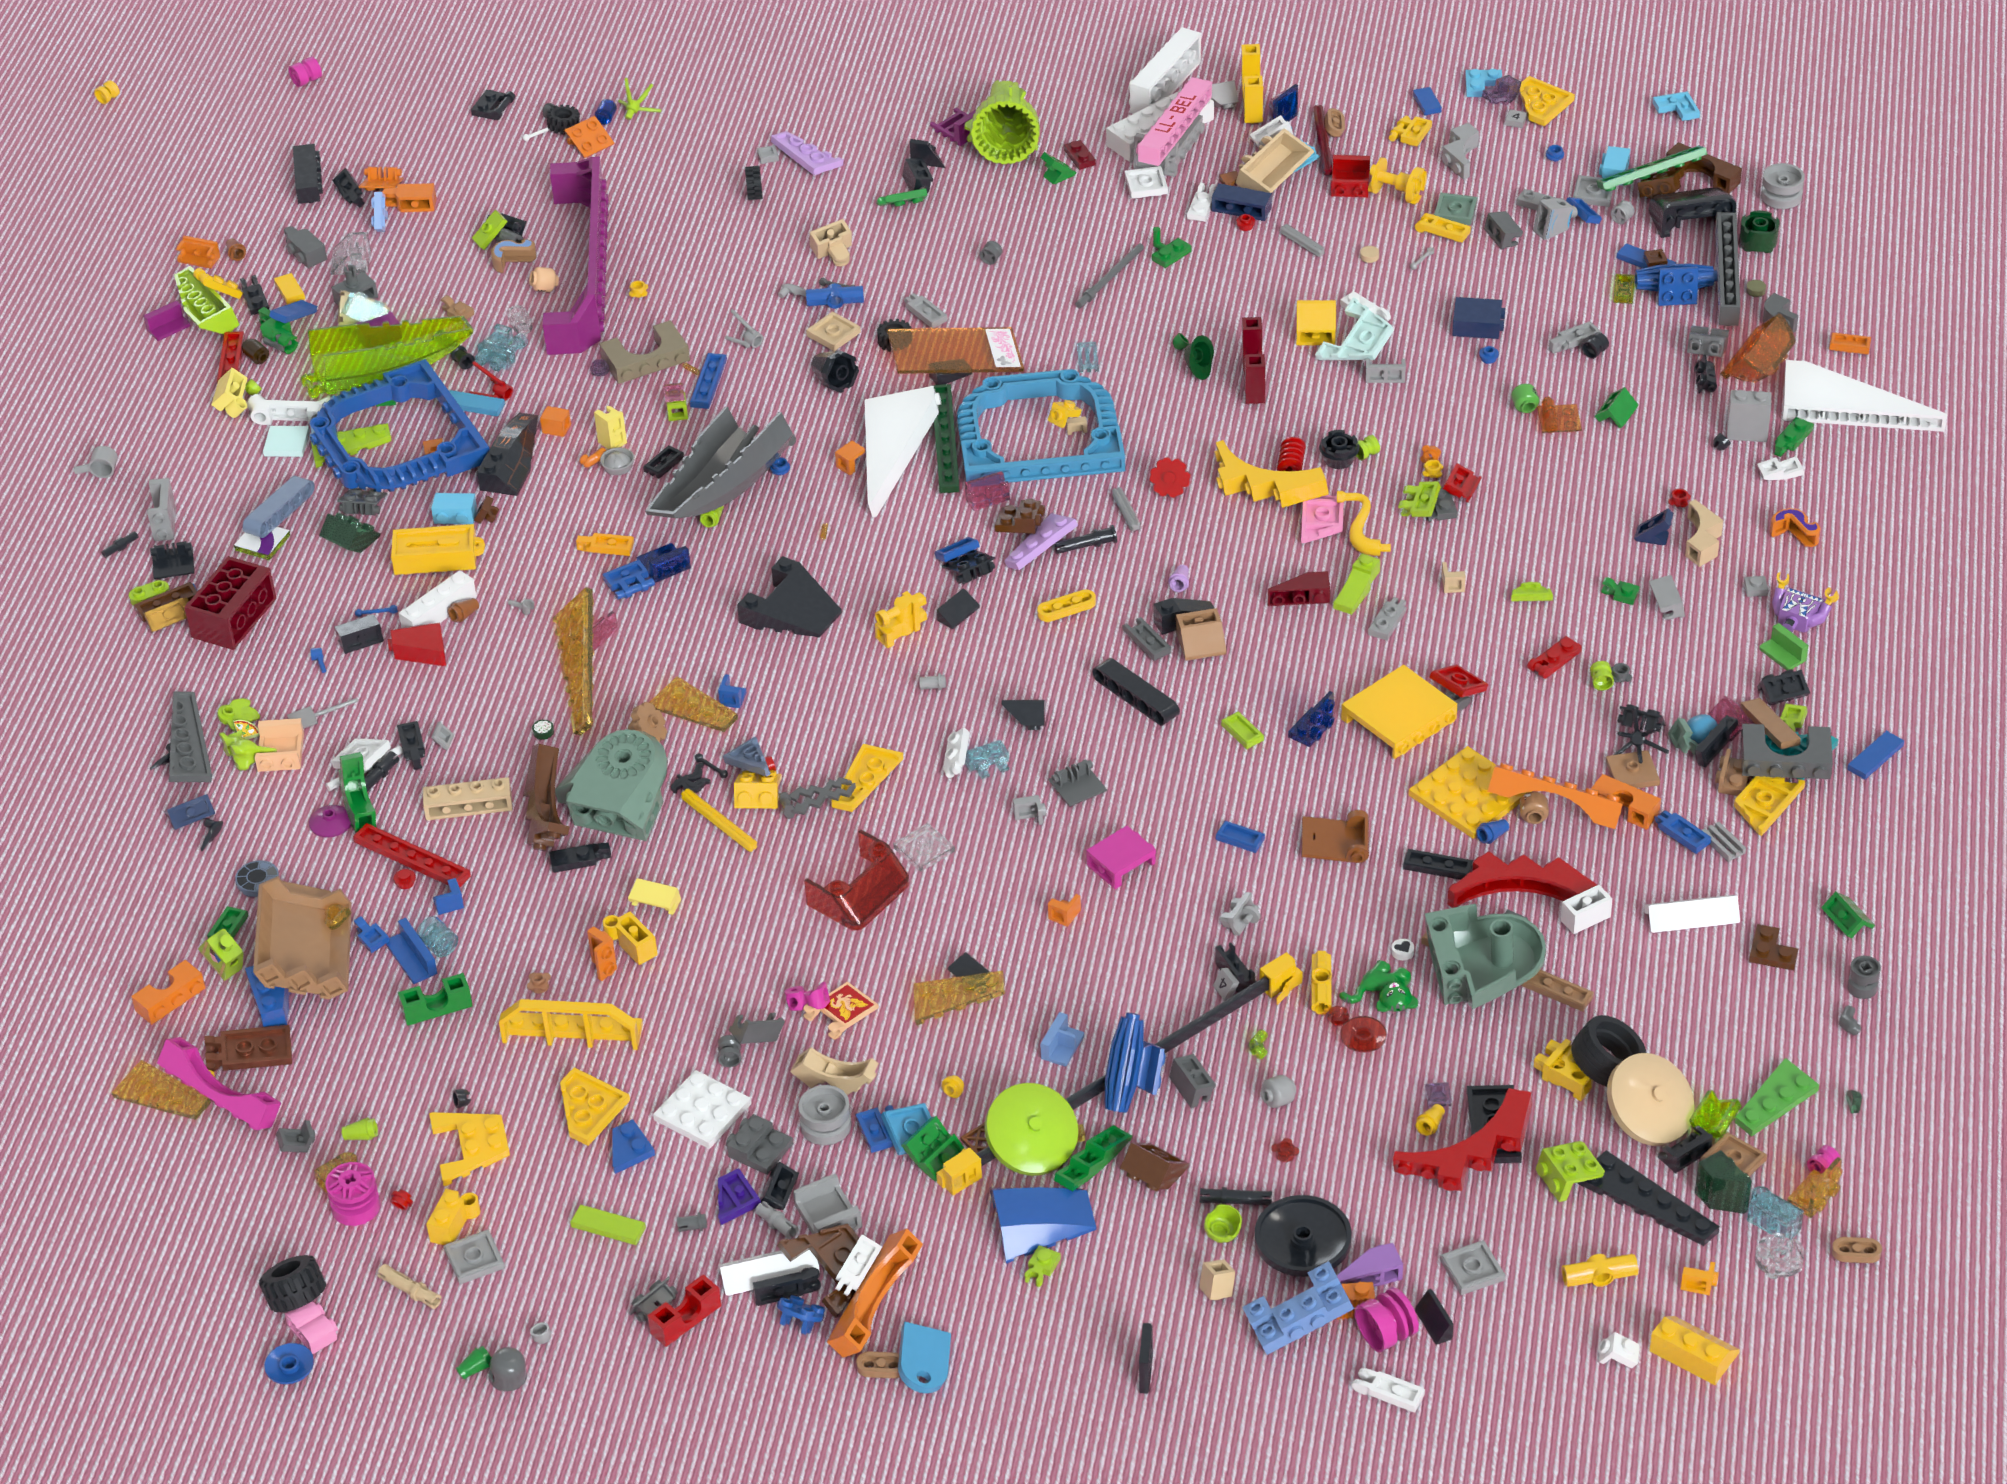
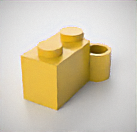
M630 911L621 917L609 915L603 919V930L613 940L618 939L622 949L638 965L658 955L655 936Z
M445 1189L426 1224L430 1242L446 1245L456 1241L466 1220L474 1219L480 1214L478 1196L468 1192L460 1197L459 1191Z

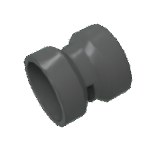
M725 1035L718 1040V1061L724 1067H734L741 1062V1044L733 1035Z

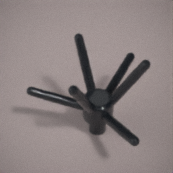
M1633 706L1634 731L1631 734L1625 732L1617 733L1618 736L1630 738V741L1613 755L1622 754L1629 747L1635 745L1638 762L1641 764L1643 762L1642 744L1668 754V749L1645 739V736L1656 732L1657 729L1654 727L1645 732L1640 731L1637 709Z

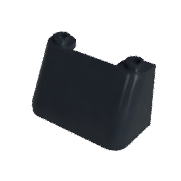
M1717 187L1656 195L1650 200L1648 211L1660 237L1665 238L1670 237V231L1674 227L1680 228L1681 220L1715 216L1716 220L1717 212L1736 213L1737 204L1732 195Z

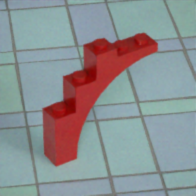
M1488 851L1474 860L1472 872L1467 873L1463 879L1453 883L1448 888L1447 904L1455 908L1483 895L1514 891L1537 893L1565 901L1597 886V884L1559 857L1552 862H1548L1542 868L1524 854L1507 865Z
M1508 1088L1504 1101L1494 1117L1481 1130L1459 1143L1433 1151H1395L1393 1156L1394 1172L1402 1175L1422 1176L1426 1179H1438L1439 1188H1444L1447 1191H1462L1468 1168L1492 1172L1497 1148L1505 1151L1521 1152L1532 1109V1092Z

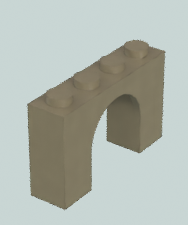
M671 320L653 326L654 340L659 348L648 354L628 352L618 338L599 343L601 359L618 384L690 361L688 345Z

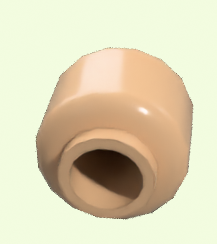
M536 267L530 273L529 283L535 291L552 292L554 287L558 286L559 277L552 268Z

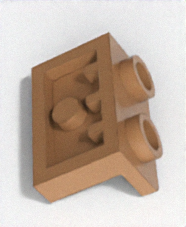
M1727 748L1726 755H1721L1719 768L1722 770H1717L1715 783L1719 784L1718 793L1738 796L1746 788L1749 776H1742L1741 759L1731 758L1732 749Z

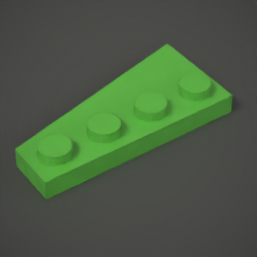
M1785 1058L1737 1114L1735 1124L1752 1137L1819 1091V1084Z

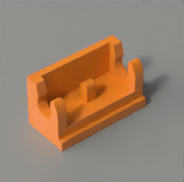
M184 235L176 248L177 251H181L177 257L179 263L211 269L220 258L219 247L216 241Z

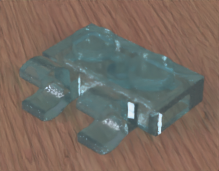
M1001 740L973 748L966 752L965 765L970 772L976 770L981 779L990 777L987 769L989 765L995 763L1000 772L1010 770L1006 763L1009 762V752Z

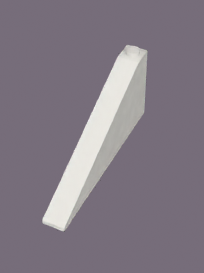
M1786 360L1783 421H1793L1798 417L1812 423L1945 432L1947 414L1807 361Z
M934 386L865 399L868 505L872 517H877L939 413L938 405L941 404L940 394L935 392Z

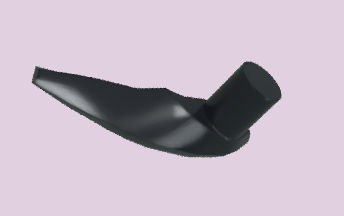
M170 743L166 745L168 753L150 767V770L169 763Z
M205 820L204 826L209 828V831L203 841L201 851L218 835L223 826V821Z

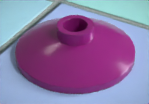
M328 805L319 808L309 819L311 831L315 835L325 838L339 836L345 833L351 826L345 807L339 805Z

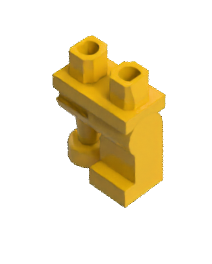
M906 591L902 593L901 597L895 599L894 607L887 611L881 609L875 612V619L877 621L875 623V638L886 648L894 645L895 639L907 636L913 631H919L920 623L927 620V614L921 607L926 604V597L920 592L911 595Z
M1565 1038L1562 1043L1551 1039L1545 1048V1053L1550 1056L1547 1057L1539 1053L1534 1059L1533 1067L1542 1071L1543 1080L1573 1092L1574 1098L1582 1101L1592 1089L1593 1080L1586 1076L1575 1063L1571 1051L1572 1041Z

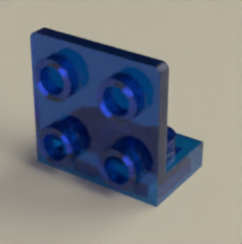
M673 543L636 557L648 570L649 577L653 578L655 583L691 569L688 548L683 546L677 549Z
M1329 691L1315 707H1311L1288 731V738L1308 747H1311L1315 741H1318L1322 734L1332 727L1335 720L1333 717L1335 706L1334 692Z

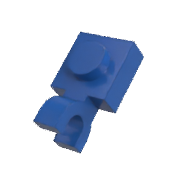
M362 916L354 920L355 925L358 927L356 930L359 933V941L371 953L390 941L388 935L376 923L369 926Z

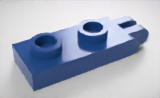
M1664 810L1654 818L1661 831L1695 854L1711 844V836L1677 813L1671 814Z

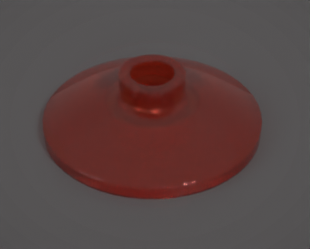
M1358 1016L1349 1019L1343 1024L1340 1037L1344 1045L1353 1051L1372 1052L1379 1049L1385 1043L1387 1032L1385 1026L1379 1020L1368 1016Z

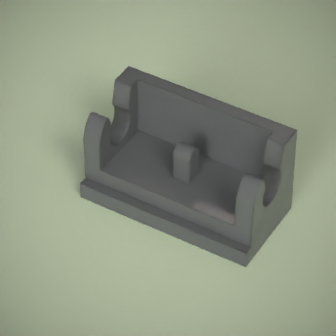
M1506 211L1488 213L1484 229L1498 247L1502 250L1506 247L1517 246L1518 242L1512 241V239L1521 237L1523 231Z
M770 1013L765 1021L745 1020L744 1023H741L743 1015H738L733 1025L730 1026L729 1031L740 1044L777 1041L785 1020L782 1017L774 1020L776 1013Z
M1191 1054L1173 1059L1169 1078L1191 1108L1197 1107L1202 1096H1204L1203 1099L1207 1103L1216 1084L1196 1056Z

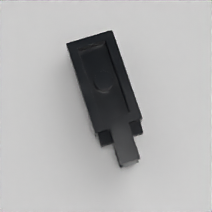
M344 168L332 181L347 202L350 204L355 203L360 208L365 204L364 200L360 197L363 193L362 189L359 188L350 171Z
M1726 715L1710 731L1709 735L1698 744L1695 753L1699 766L1707 767L1730 741L1729 735L1739 726L1738 719Z
M418 721L397 725L404 758H406V761L412 760L414 770L421 769L420 758L425 757L426 753Z
M609 842L550 851L552 871L556 873L594 866L601 859L611 858Z

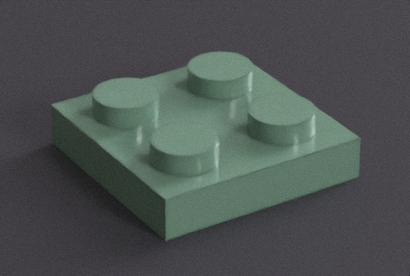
M1440 193L1434 215L1464 225H1471L1478 197Z

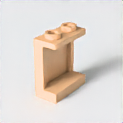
M301 718L258 721L259 746L277 749V752L255 754L258 772L301 769L304 740Z

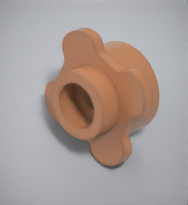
M535 972L529 974L530 981L527 984V989L537 994L544 993L549 988L548 980L551 979V975L549 973Z

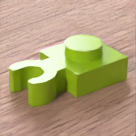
M1786 703L1780 718L1796 732L1795 727L1802 728L1808 712L1807 706Z
M1039 1245L1028 1262L1029 1269L1025 1272V1282L1028 1283L1031 1278L1035 1277L1037 1278L1036 1286L1040 1287L1043 1284V1275H1052L1061 1260V1253Z

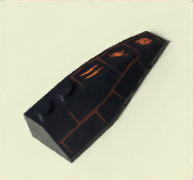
M519 412L502 429L477 471L480 491L518 496L531 471L538 415Z

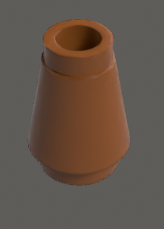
M233 238L228 239L226 242L228 256L234 261L242 260L246 255L245 246Z
M475 598L453 603L448 608V615L453 622H463L479 609V603Z

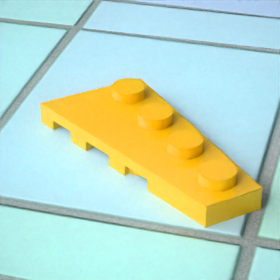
M863 744L844 777L855 783L856 788L850 798L840 795L839 801L832 799V808L853 812L904 759L903 753ZM842 784L841 789L847 790L851 785Z

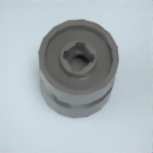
M1863 955L1854 958L1851 962L1847 989L1854 997L1869 999L1877 993L1881 965L1875 958Z

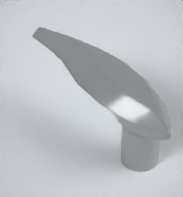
M794 284L781 285L782 289L778 293V296L782 299L788 293L806 297V290Z

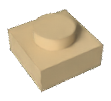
M1086 417L1067 419V434L1072 435V432L1077 431L1087 433Z

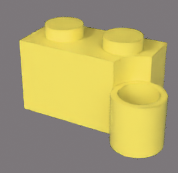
M231 368L218 380L211 405L219 411L225 409L227 414L233 418L238 417L247 408V403L242 397L248 378L234 368Z

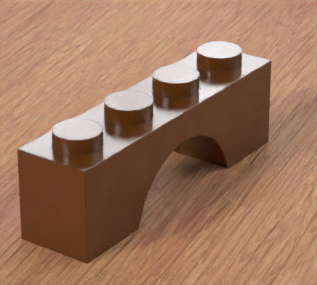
M1678 142L1666 153V157L1691 147ZM1709 154L1701 156L1702 159L1691 162V160L1684 162V166L1667 168L1668 170L1683 168L1684 173H1704L1713 180V187H1717L1728 194L1741 183L1742 168Z

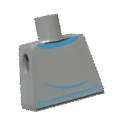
M1562 198L1539 200L1533 231L1544 240L1567 231L1571 218L1576 217L1578 214L1577 208Z

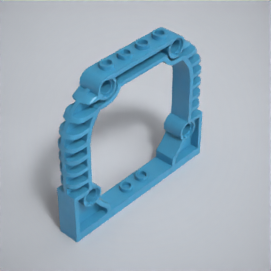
M1066 369L987 377L982 381L981 386L975 388L972 394L967 395L958 408L957 423L966 487L1126 471L1124 447L1113 399L1102 385L1097 382H1091L1087 377L1080 376L1076 370ZM1058 396L1064 400H1082L1092 408L1097 428L1091 432V444L1083 450L1084 455L1005 462L1004 457L992 451V444L989 440L981 439L978 418L985 409L1000 407L1008 400Z

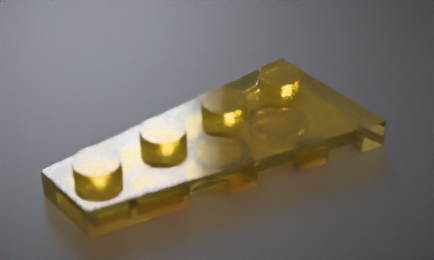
M678 676L649 702L655 706L656 710L722 732H725L738 720L736 712Z
M140 1060L111 1092L113 1098L194 1120L211 1104L206 1096L143 1060Z

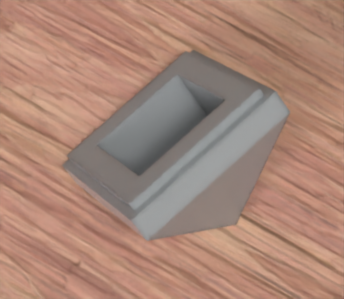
M439 721L431 738L439 746L448 750L454 734Z

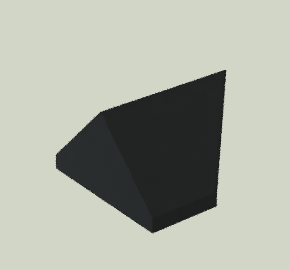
M910 139V158H923L927 166L946 168L938 156L934 145H931L928 141Z

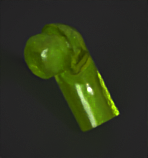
M1259 1029L1248 1044L1252 1055H1256L1258 1059H1263L1268 1053L1267 1049L1263 1047V1042L1267 1039L1268 1034L1263 1029Z

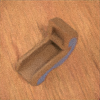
M523 239L521 243L512 240L500 241L491 250L493 268L499 273H504L506 262L534 261L537 258L535 243L529 239Z

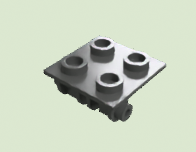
M360 488L350 489L337 500V502H342L340 503L339 510L343 511L344 514L355 513L357 515L360 510L361 515L375 516L380 514V506H377V504L388 493L375 492L374 489L369 491H362Z
M1084 759L1082 762L1077 763V766L1072 764L1071 768L1067 766L1065 769L1055 771L1054 775H1051V778L1048 779L1069 807L1107 791L1106 787L1091 770L1093 768L1091 760L1087 761Z

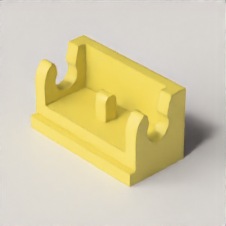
M606 406L607 411L610 413L605 414L603 411L597 410L594 412L598 443L609 450L625 445L627 439L623 412L617 411L611 406Z
M637 878L628 900L632 902L633 906H637L640 902L664 908L669 911L668 914L673 915L678 904L681 902V897L676 887Z

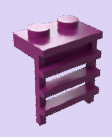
M954 108L953 111L956 114L939 124L930 123V126L935 129L936 133L941 132L943 137L948 136L951 142L956 141L958 146H962L968 142L967 137L970 131L965 129V124L973 118L976 110L967 114L958 108Z

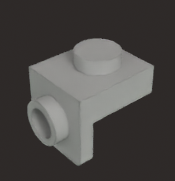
M1039 795L1013 799L1015 820L1037 817L1038 824L1043 825L1046 807L1045 803L1040 802Z

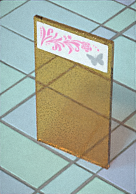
M1012 327L887 329L898 374L1024 372V366Z

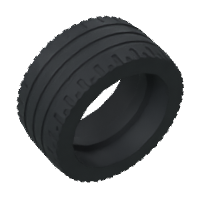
M1598 1015L1588 1021L1576 1035L1571 1046L1572 1056L1580 1070L1591 1080L1607 1087L1613 1069L1620 1062L1634 1054L1646 1053L1644 1043L1637 1033L1623 1021L1608 1015ZM1604 1047H1605L1606 1049H1608L1613 1055H1611L1609 1052H1607V1051L1604 1049Z

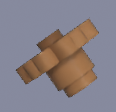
M648 702L633 708L631 713L632 721L628 725L629 730L644 731L654 736L659 742L666 738L667 729L664 726L666 721L661 711L656 710L655 706Z

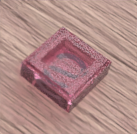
M683 383L664 384L665 402L685 400Z

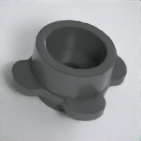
M1617 663L1611 667V674L1615 683L1632 680L1630 668L1627 664Z

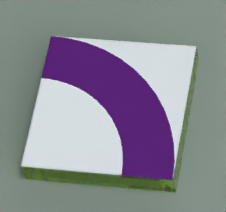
M276 527L264 538L244 533L234 544L235 551L270 560L290 537V531Z

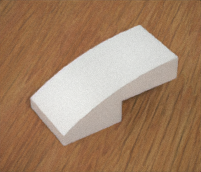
M1797 456L1781 462L1775 457L1757 464L1764 480H1783L1804 475V469Z

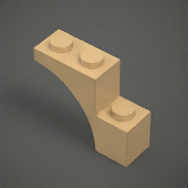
M1694 499L1689 502L1687 518L1695 525L1697 532L1687 540L1685 556L1700 567L1718 557L1719 541L1717 538L1722 536L1723 520Z
M810 1047L798 1055L790 1072L810 1088L819 1083L823 1084L826 1081L829 1085L838 1087L848 1095L851 1092H857L865 1083L869 1084L876 1076L875 1070L879 1063L873 1058L862 1062L839 1061L827 1057Z

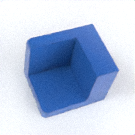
M728 674L724 675L718 689L720 706L741 708L747 693L746 688L731 686Z
M456 878L447 880L449 893L433 897L438 915L464 908L462 894Z

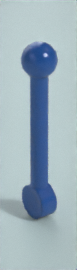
M391 605L390 608L357 609L355 615L361 617L363 614L383 612L395 614L398 612V607Z

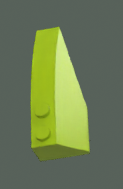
M191 266L174 274L185 314L199 328L224 334V332L233 331L240 325L232 307L214 289L204 286L193 276L195 270Z

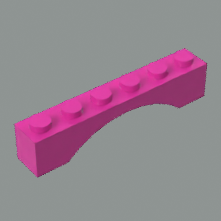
M181 1037L166 1039L157 1062L158 1065L165 1068V1072L177 1076L183 1084L198 1090L200 1095L209 1097L215 1101V1105L230 1111L233 1117L244 1120L250 1128L261 1130L273 1126L281 1105L280 1101L266 1092L244 1094L224 1086L207 1069L197 1047Z

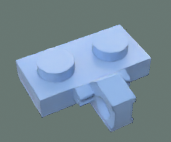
M374 192V197L371 199V205L374 208L371 224L377 232H385V219H388V212L385 210V194Z

